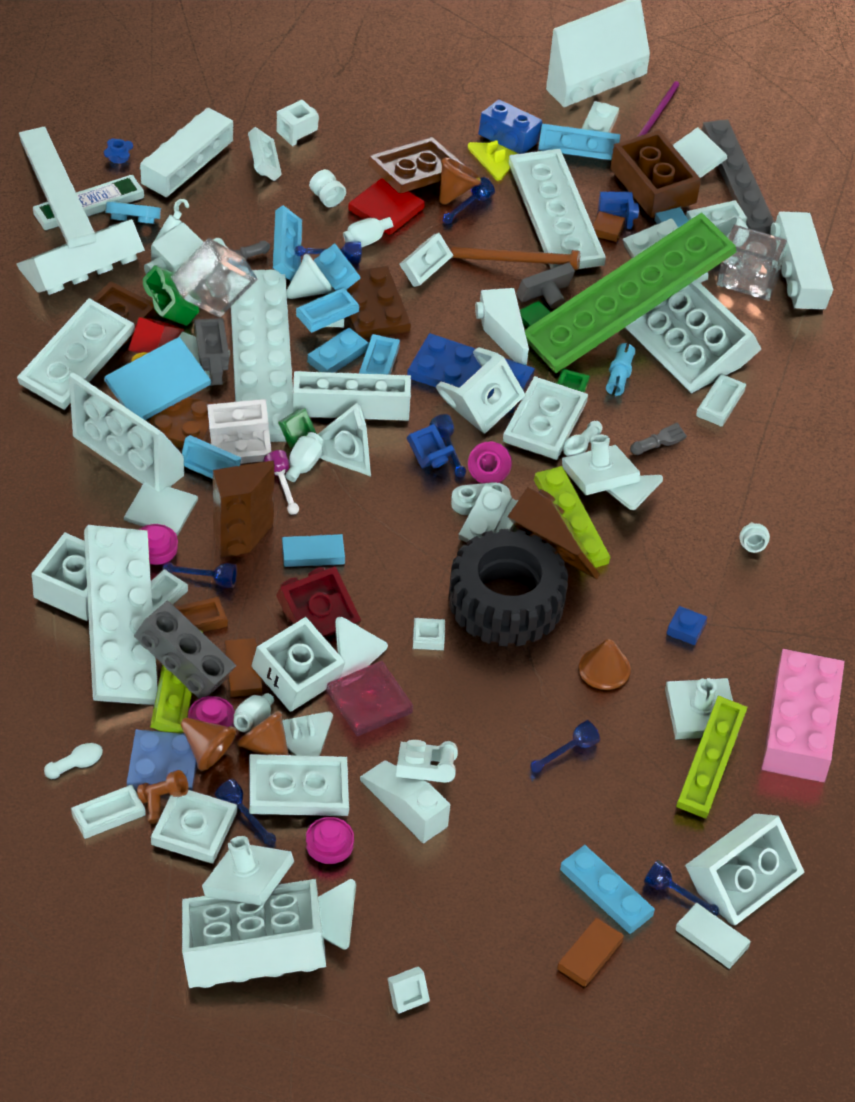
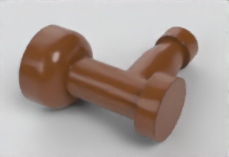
M181 770L170 772L165 781L151 785L148 783L138 785L137 794L142 803H148L149 823L157 824L161 817V795L170 793L173 797H181L188 793V781Z

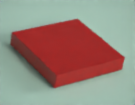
M380 178L349 202L348 210L362 219L375 218L380 221L390 217L393 227L384 232L391 235L424 209L425 201L409 191L398 193L389 183Z

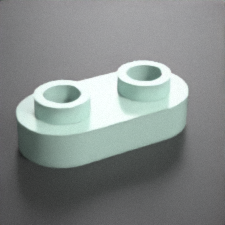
M497 482L462 485L453 490L451 506L455 512L461 515H469L485 485L511 496V493L507 486Z

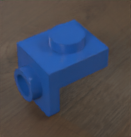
M600 192L597 213L601 211L625 218L626 229H632L633 219H638L639 207L638 203H634L632 192Z
M435 424L411 433L407 437L422 469L430 465L435 469L446 464L449 461L448 457L454 451L452 445L445 446Z

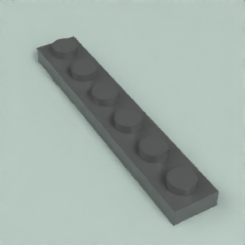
M729 120L703 122L702 131L727 154L728 159L719 164L718 168L733 201H737L747 217L746 225L749 230V236L771 234V225L774 219Z

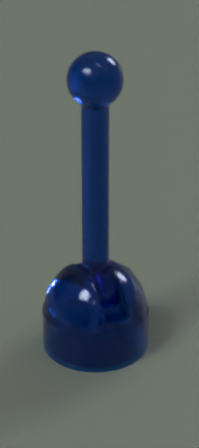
M481 177V184L471 189L472 196L451 213L444 214L443 222L446 224L452 223L453 217L475 199L485 201L495 194V188L491 181Z
M349 241L340 249L350 263L361 262V241ZM299 245L295 247L294 252L297 256H303L304 254H321L326 249L304 248Z
M442 414L434 417L430 421L429 426L435 424L446 445L453 446L450 436L453 435L455 429L451 416ZM454 449L451 457L456 467L455 474L458 477H464L466 475V468L461 466Z
M170 562L163 565V570L165 569L171 574L178 572L213 577L219 586L225 588H234L236 583V564L223 563L214 571L174 566Z
M589 720L584 721L574 729L572 741L543 759L532 761L530 764L531 770L535 773L540 772L545 764L576 745L585 749L596 745L601 740L598 730Z
M235 779L224 782L216 790L214 796L217 799L236 804L237 808L263 836V842L268 846L274 845L276 836L273 833H268L242 803L244 792Z
M659 860L653 864L644 879V883L655 889H665L669 886L692 902L698 903L715 916H718L720 912L716 904L709 905L673 882L671 870Z

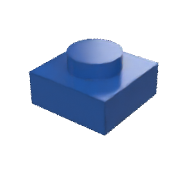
M679 606L668 626L666 635L695 646L706 625L707 616Z

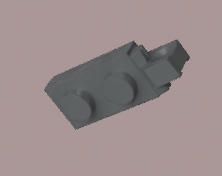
M223 318L195 320L194 328L200 366H202L204 371H209L211 385H223V370H228L229 352Z

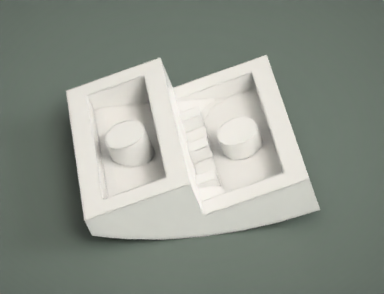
M266 399L207 405L211 445L241 457L240 464L263 462L264 457L271 452Z

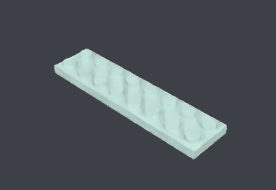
M229 270L235 402L266 399L270 442H287L278 424L280 420L293 413V382L285 274H280L276 270Z

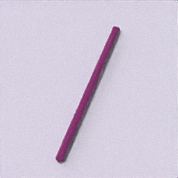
M678 81L673 82L638 136L648 133L679 87Z

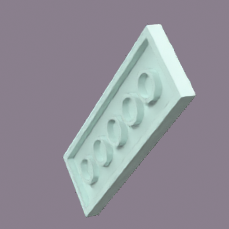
M561 149L509 155V166L544 253L571 254L572 250H578L581 256L579 269L604 266L606 256ZM549 264L551 269L561 266L557 264Z
M87 525L84 530L93 700L154 705L157 694L156 657L134 637V634L144 620L153 613L148 532L146 530Z

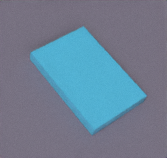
M180 337L105 376L106 384L120 404L144 420L211 385V379Z

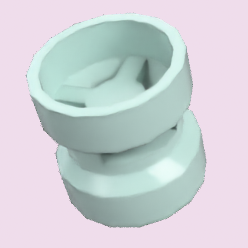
M324 169L317 172L310 180V189L319 196L320 201L326 207L338 205L346 196V188L342 183L336 181V177L329 170Z

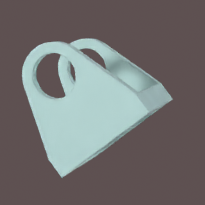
M478 347L473 351V354L482 367L460 388L440 382L436 389L453 409L485 434L526 394L503 356ZM494 388L493 395L487 399L488 393Z

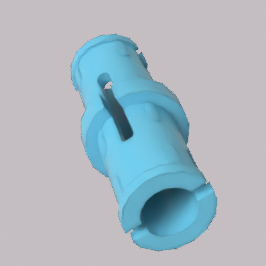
M627 343L620 344L617 347L615 360L611 362L609 368L611 375L606 385V390L611 395L614 386L617 387L615 396L623 394L626 379L631 375V362L635 355V348L630 344L627 353L624 352Z

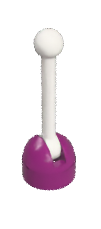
M275 450L264 457V462L274 461V476H279L289 504L287 511L291 515H295L299 512V506L293 501L284 475L289 469V460L285 451Z

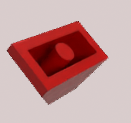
M139 317L128 350L137 354L142 352L150 353L178 338L184 329L160 320Z

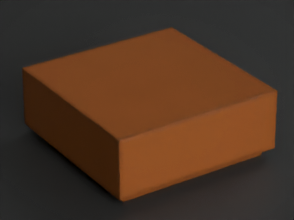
M599 211L593 224L597 237L617 242L623 229L625 218Z

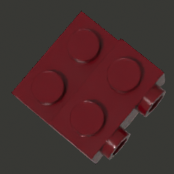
M336 566L329 569L319 567L311 571L308 577L300 580L297 577L290 578L280 585L281 587L276 594L288 622L295 624L306 617L324 638L336 634L337 617H343L356 625H359L362 621Z

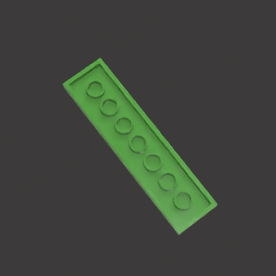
M701 212L525 329L527 343L557 373L735 254L736 245Z

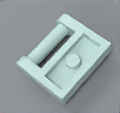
M421 740L401 742L396 777L444 783L450 782L456 774L453 762L457 758L458 747L451 741H445L440 746L426 745ZM431 761L440 762L437 766L431 765Z

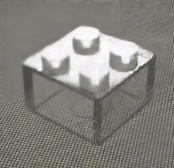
M734 224L728 238L736 245V253L721 263L717 285L770 301L779 279L787 240Z
M208 238L171 276L183 299L219 318L258 280L243 256L211 238Z

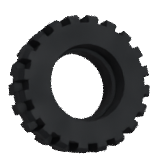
M500 529L497 533H493L491 530L484 532L481 538L476 536L467 541V545L462 546L457 552V557L453 559L451 566L448 598L450 599L449 606L451 612L455 615V620L461 627L466 626V631L472 636L476 637L478 635L483 642L489 644L491 641L498 642L499 646L507 647L508 643H515L516 646L525 645L528 640L535 642L541 639L543 634H549L562 617L568 586V572L564 566L565 562L558 553L555 554L556 549L548 542L546 544L542 543V538L534 534L532 537L528 536L526 531L521 530L509 532V529ZM498 579H510L521 582L532 591L519 596H506L493 592L484 584Z

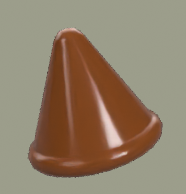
M443 158L441 160L442 169L439 195L441 204H448L476 185L481 184L480 177L465 165L451 158Z
M606 639L594 649L587 651L582 656L578 667L582 679L588 685L601 690L619 688L626 683L631 674V667L627 657L611 639Z
M277 711L243 735L237 741V745L259 755H289L282 720L283 713Z
M184 718L181 721L182 730L196 759L198 769L201 771L212 767L223 756L236 735V729L232 726L227 727L191 718Z

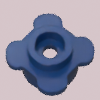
M109 139L107 141L108 147L104 150V156L117 164L128 161L130 157L129 151L133 149V143L122 139Z

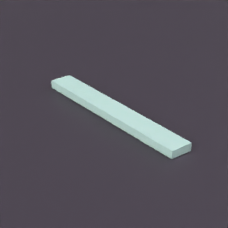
M45 126L19 132L20 141L68 247L74 248L95 243V232Z

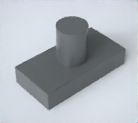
M569 262L521 280L516 295L521 303L543 295L551 309L557 308L565 302L559 289L569 286L575 271Z

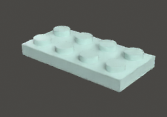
M89 298L18 375L19 384L65 410L71 403L69 375L74 372L89 383L135 331L134 323Z

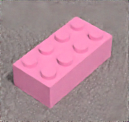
M782 649L776 673L762 770L825 783L832 759L845 661Z

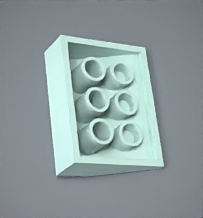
M626 0L553 29L546 90L563 107L647 74L650 52L641 0Z
M697 280L625 327L691 394L715 382L720 374L726 376L738 370L761 350L754 334Z
M74 372L69 375L74 438L140 483L144 484L145 482L158 492H161L167 486L171 487L184 476V456L163 432Z
M316 879L278 884L263 906L209 896L182 899V954L189 988H208L219 983L245 982L251 978L264 976L278 977L284 973L296 971L311 972L318 968L326 967Z

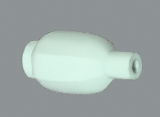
M390 217L380 221L375 218L357 221L348 227V231L343 232L345 243L349 248L352 246L362 248L379 240L385 230L392 228L393 223Z
M309 432L307 436H301L293 447L289 456L290 468L285 475L289 481L295 482L300 473L310 471L319 460L323 450V439L318 434Z
M265 693L263 696L252 695L243 701L234 713L235 727L241 732H247L271 715V705L274 702L273 696L269 693Z

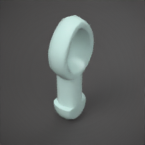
M592 421L583 433L568 438L563 447L564 454L568 457L584 453L588 448L591 437L602 432V424L599 421Z
M85 743L77 746L71 755L55 763H48L44 768L45 776L49 779H56L60 776L59 774L71 768H87L92 766L101 758L103 753L102 746L95 743Z

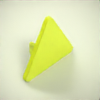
M497 140L490 143H468L470 152L497 181L502 180L510 170L508 163L509 155L518 154L499 145Z

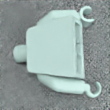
M179 199L174 204V215H169L151 245V262L144 265V270L147 274L154 265L182 275L187 282L202 281L207 275L214 273V267L217 265L216 260L218 258H227L230 251L221 238L213 239L210 245L207 246L184 222L181 223L182 221L179 218L182 213L179 211V205L184 202L185 207L189 208V203L185 199Z

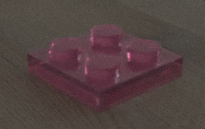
M383 661L327 683V693L357 737L413 713V704Z

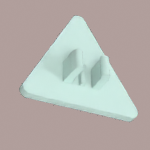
M643 475L640 476V482L606 491L630 510H635L663 482V476Z
M343 617L336 618L337 651L345 661L339 679L340 685L348 686L388 647L387 642Z
M328 711L283 720L288 751L292 755L320 756L333 714Z
M353 879L347 880L318 897L323 939L343 950L347 949L350 944L356 883Z

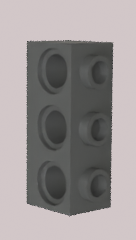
M168 600L147 617L134 634V637L141 645L153 654L168 671L172 672L199 699L209 696L237 666Z

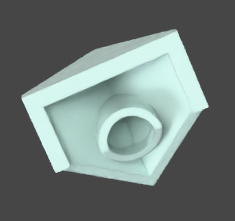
M356 403L318 433L323 439V450L320 458L371 476L367 427L361 406Z

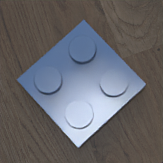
M136 729L127 786L133 785L134 789L137 790L140 784L148 783L151 785L165 781L170 772L181 770L187 778L188 790L193 791L197 762L185 734Z

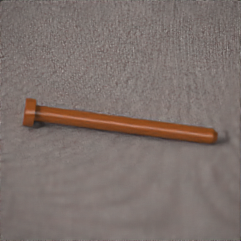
M461 247L450 248L453 254L451 258L564 265L570 262L574 270H579L581 256L578 250H572L571 254Z

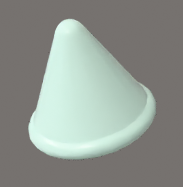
M309 254L303 256V260L286 290L288 299L334 292L333 287Z

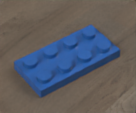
M429 333L408 368L407 375H411L412 380L436 387L440 382H445L460 388L482 366L473 354L476 348ZM505 358L525 393L534 376L535 368ZM494 388L488 393L487 399L493 395ZM519 402L509 411L510 413H514Z

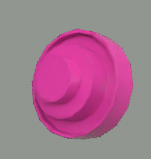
M493 441L483 442L475 446L468 458V469L472 477L480 483H500L506 479L512 468V457L509 451L502 444Z
M150 524L139 529L148 532L150 564H164L172 560L177 554L178 539L176 533L171 528L162 524Z
M207 696L198 699L191 705L188 711V718L234 727L235 711L227 700L216 696Z
M324 817L312 823L306 832V849L312 858L321 863L336 864L342 862L350 856L354 848V832L344 820L335 817Z

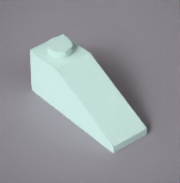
M514 288L481 290L480 302L475 303L476 318L482 321L483 330L513 361L527 365L529 347Z
M386 760L360 776V781L423 844L448 827L450 803L428 782L396 777L397 766Z

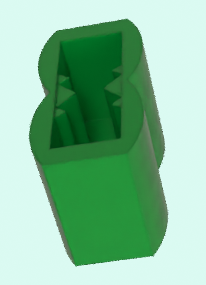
M154 265L144 276L143 287L146 293L153 298L154 308L160 316L187 326L199 313L197 299L189 293L187 281L182 275Z

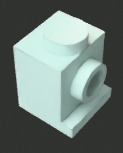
M300 100L277 111L276 132L292 146L296 145L298 139L318 130V113L304 100Z

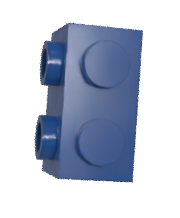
M497 100L481 112L478 134L491 141L497 140L499 145L518 154H523L539 142L542 120L506 102Z

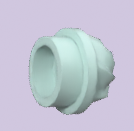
M751 522L743 527L739 539L741 545L746 550L757 553L766 548L770 535L765 526L760 523L755 524Z

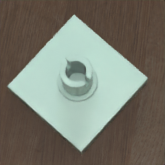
M599 434L591 437L592 451L562 458L563 469L585 495L640 482V471L616 445L609 446L610 438L607 435Z
M702 678L700 680L666 682L665 692L675 740L702 738L717 696L719 695L733 701L728 678Z
M237 836L230 840L228 852L202 885L204 894L209 897L263 906L294 863L291 851L250 845L247 837Z

